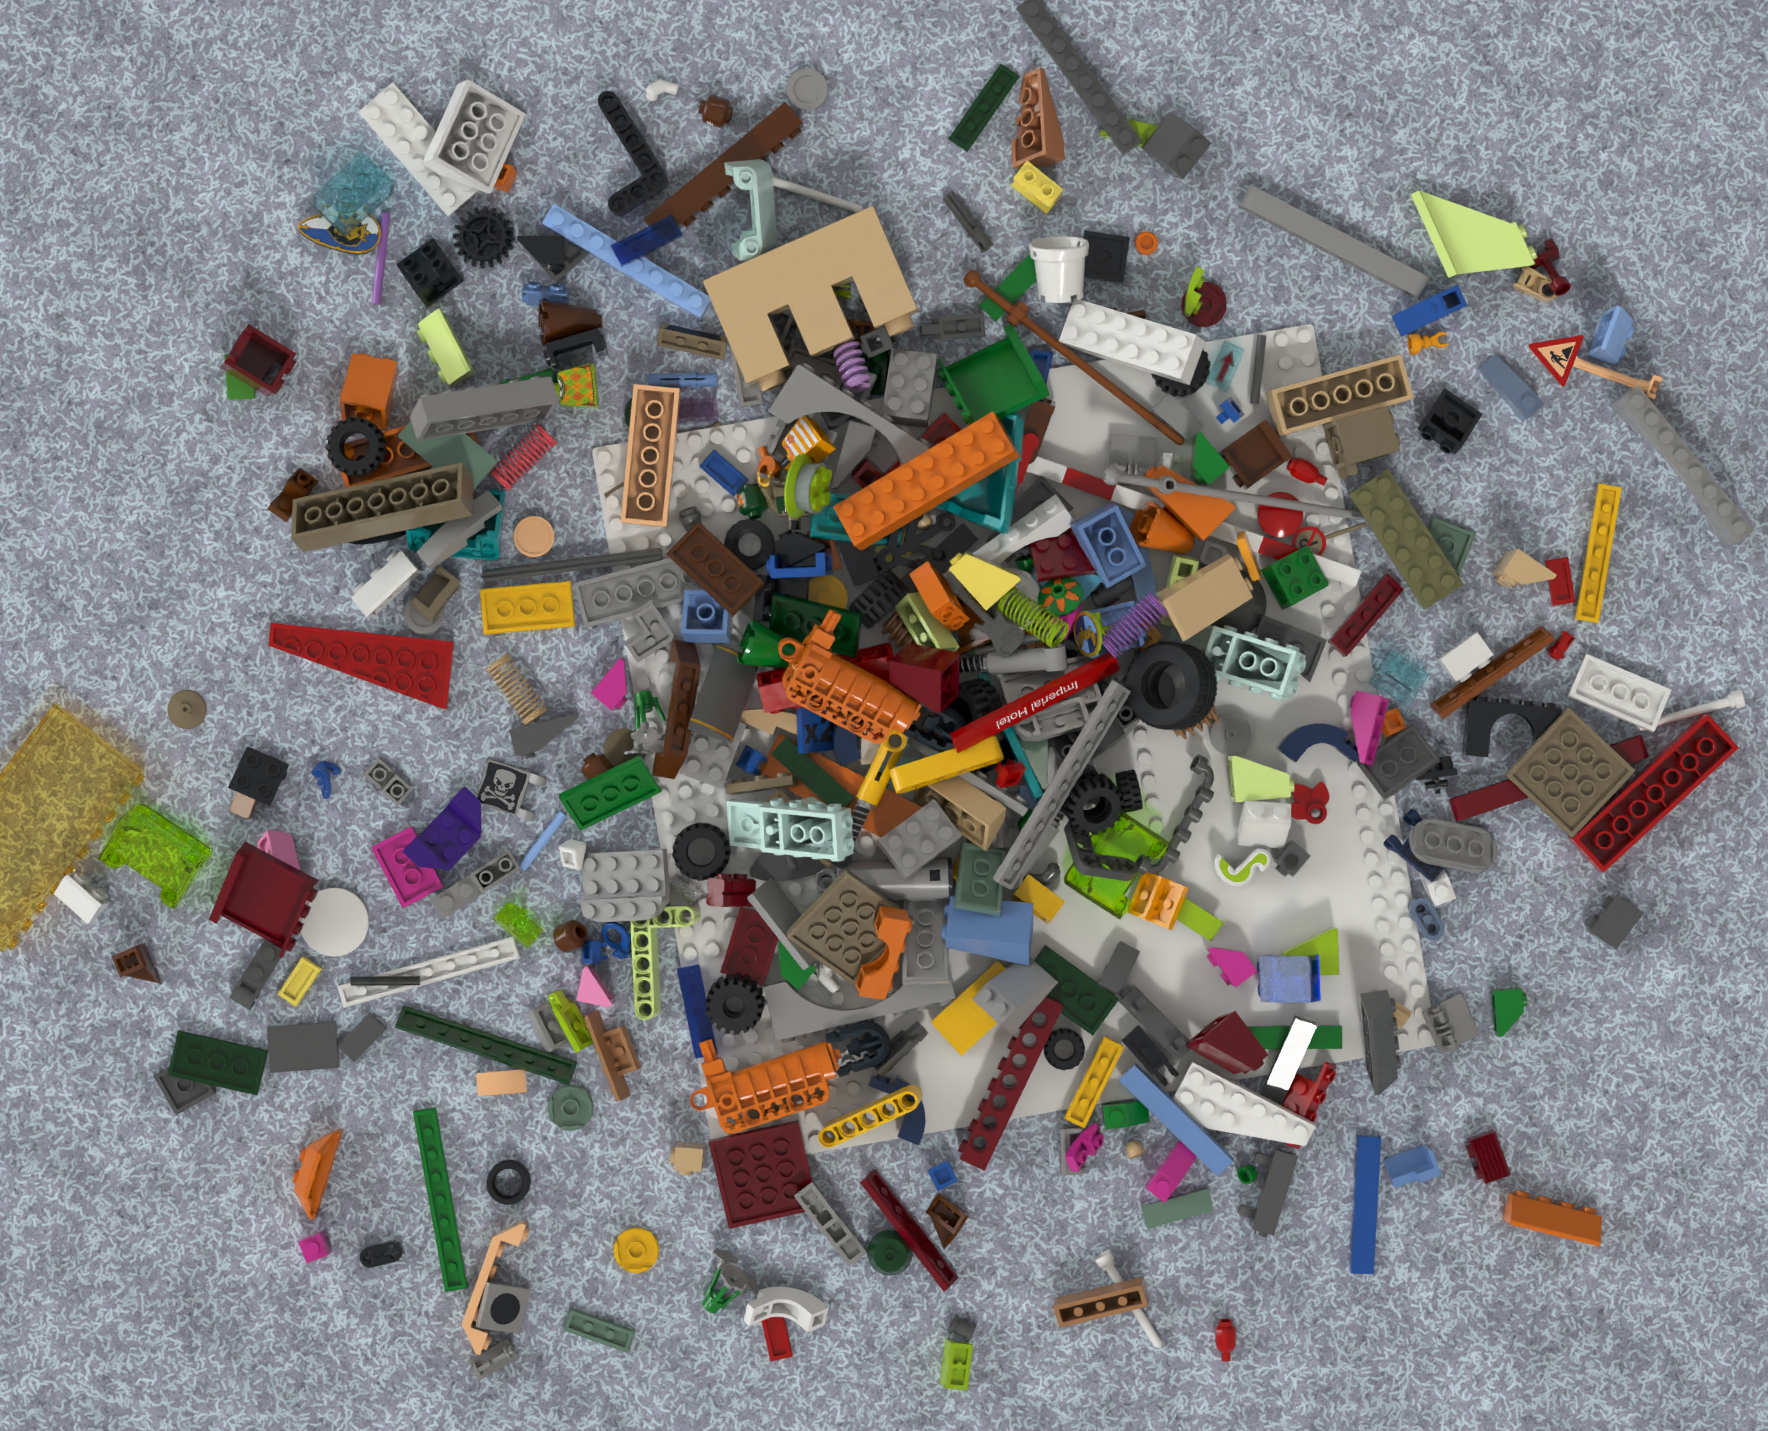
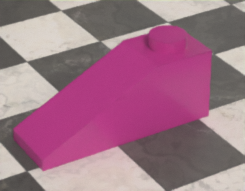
M1356 690L1355 695L1351 699L1350 707L1352 708L1351 718L1359 759L1361 763L1373 766L1389 699Z
M1179 1140L1145 1184L1146 1189L1165 1203L1197 1156Z

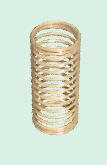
M506 654L487 667L486 671L487 673L491 672L490 677L495 676L493 681L498 680L496 685H500L499 689H503V694L507 693L505 698L510 697L507 702L513 701L510 706H515L513 710H518L516 714H522L519 719L525 718L522 723L528 725L544 714L548 708L545 704H542L529 712L542 702V699L524 709L536 700L539 695L521 705L536 693L534 691L519 700L532 690L533 687L514 697L530 685V682L511 693L524 683L527 678L509 688L522 678L524 674L506 684L521 672L519 670L504 679L518 668V666H515L499 676L515 664L514 661L496 672L513 658L510 654Z

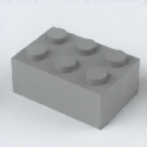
M891 349L882 413L894 420L892 423L928 428L938 363L937 354Z
M739 722L732 744L694 732L688 747L687 757L679 773L724 789L747 724Z
M933 799L880 838L877 845L905 881L959 841L962 835L935 799Z

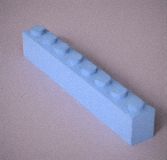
M555 204L552 205L542 222L545 228L559 236H564L567 241L586 250L592 256L700 320L703 319L712 303L708 295Z

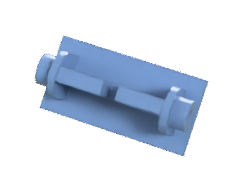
M531 281L523 285L521 290L523 293L522 302L526 303V305L539 306L541 304L540 300L547 298L548 301L568 304L569 297L564 296H568L570 288L558 283L545 286L541 285L540 282Z

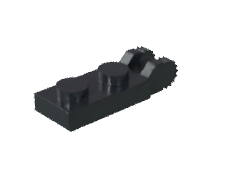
M1139 1025L1121 1040L1151 1075L1154 1074L1165 1087L1169 1084L1168 1080L1157 1070L1165 1065L1172 1076L1177 1077L1179 1075L1176 1069L1168 1062L1169 1059Z

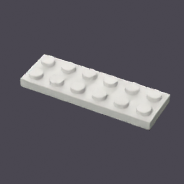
M391 83L359 111V114L448 217L480 191L444 177L422 164L436 132L394 83Z

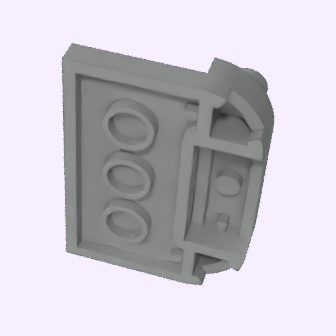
M1081 655L1067 659L1068 668L1061 671H1026L999 678L1006 704L1090 662L1089 657ZM1097 682L1012 726L1014 731L1020 736L1021 740L1036 742L1081 730L1102 698Z
M667 849L585 853L582 866L584 900H580L584 917L596 922L648 920L659 917L666 904H669L670 888Z

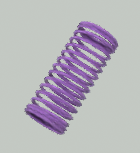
M1151 592L1144 596L1145 601L1140 599L1142 605L1136 603L1138 609L1135 606H1132L1133 611L1128 609L1130 616L1127 613H1124L1126 619L1120 616L1123 623L1116 620L1118 626L1115 623H1112L1113 628L1108 626L1111 634L1104 630L1106 636L1102 634V644L1115 659L1119 657L1116 651L1119 654H1122L1114 641L1124 651L1126 649L1119 639L1130 648V645L1121 633L1131 644H1134L1126 631L1136 641L1138 639L1131 629L1139 637H1142L1133 623L1144 634L1146 632L1138 621L1150 631V628L1140 615L1151 627H1154L1146 614L1158 624L1148 608L1159 620H1162V618L1153 606L1164 617L1168 615L1167 610Z

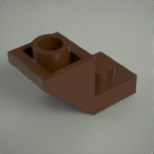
M299 468L287 480L283 491L273 500L268 510L287 523L292 517L293 499L308 496L318 480Z

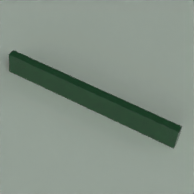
M405 1005L402 1007L395 1026L396 1029L570 1085L577 1066L575 1061Z

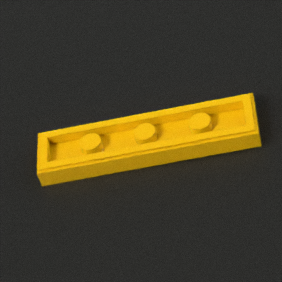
M1103 1036L1064 1119L1085 1129L1125 1047L1124 1045Z

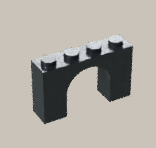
M1475 696L1473 700L1467 702L1462 755L1488 757L1491 729L1500 717L1507 714L1519 715L1529 723L1532 730L1533 745L1562 714V709L1556 708L1555 703L1542 702V707L1533 706V701L1519 700V705L1510 704V699L1496 698L1495 703L1487 702V697Z

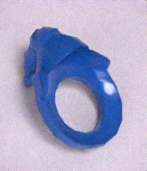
M320 761L311 771V774L318 778L317 784L321 788L323 799H329L331 795L328 769L331 770L333 775L341 773V769L337 765L327 761Z
M607 922L601 932L607 945L616 950L612 955L619 959L629 958L631 955V934L628 933L622 924ZM610 928L616 929L621 934V942L615 943L611 941L607 936V930Z

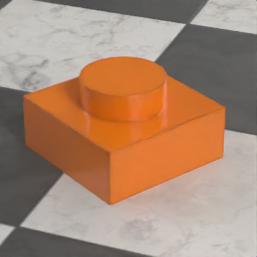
M1398 708L1386 712L1382 727L1385 738L1407 728Z

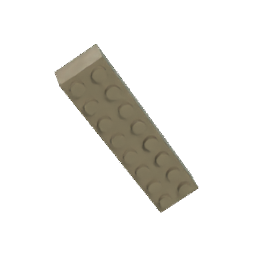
M461 462L293 499L291 539L303 552L473 516V475Z

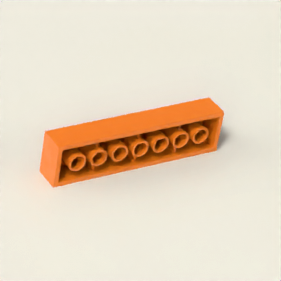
M992 411L836 504L833 508L853 545L862 551L1019 458L1020 455L999 417Z

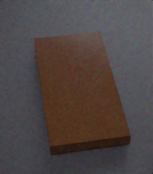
M699 521L666 553L678 567L732 617L765 585L763 580Z

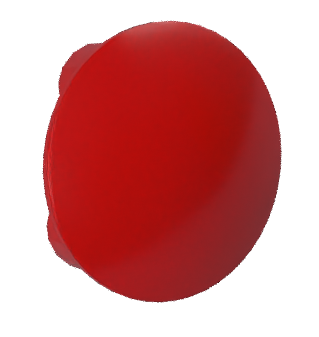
M1275 492L1268 495L1269 497L1298 501L1296 497L1286 492ZM1259 505L1257 517L1264 532L1273 537L1283 538L1294 534L1299 529L1303 521V511Z

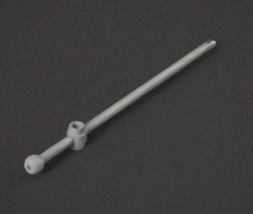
M1114 467L1107 468L1103 474V480L1108 485H1115L1121 482L1153 487L1162 494H1171L1174 491L1354 520L1361 519V517L1352 516V513L1361 514L1360 511L1181 483L1176 482L1171 476H1161L1158 479L1120 473Z

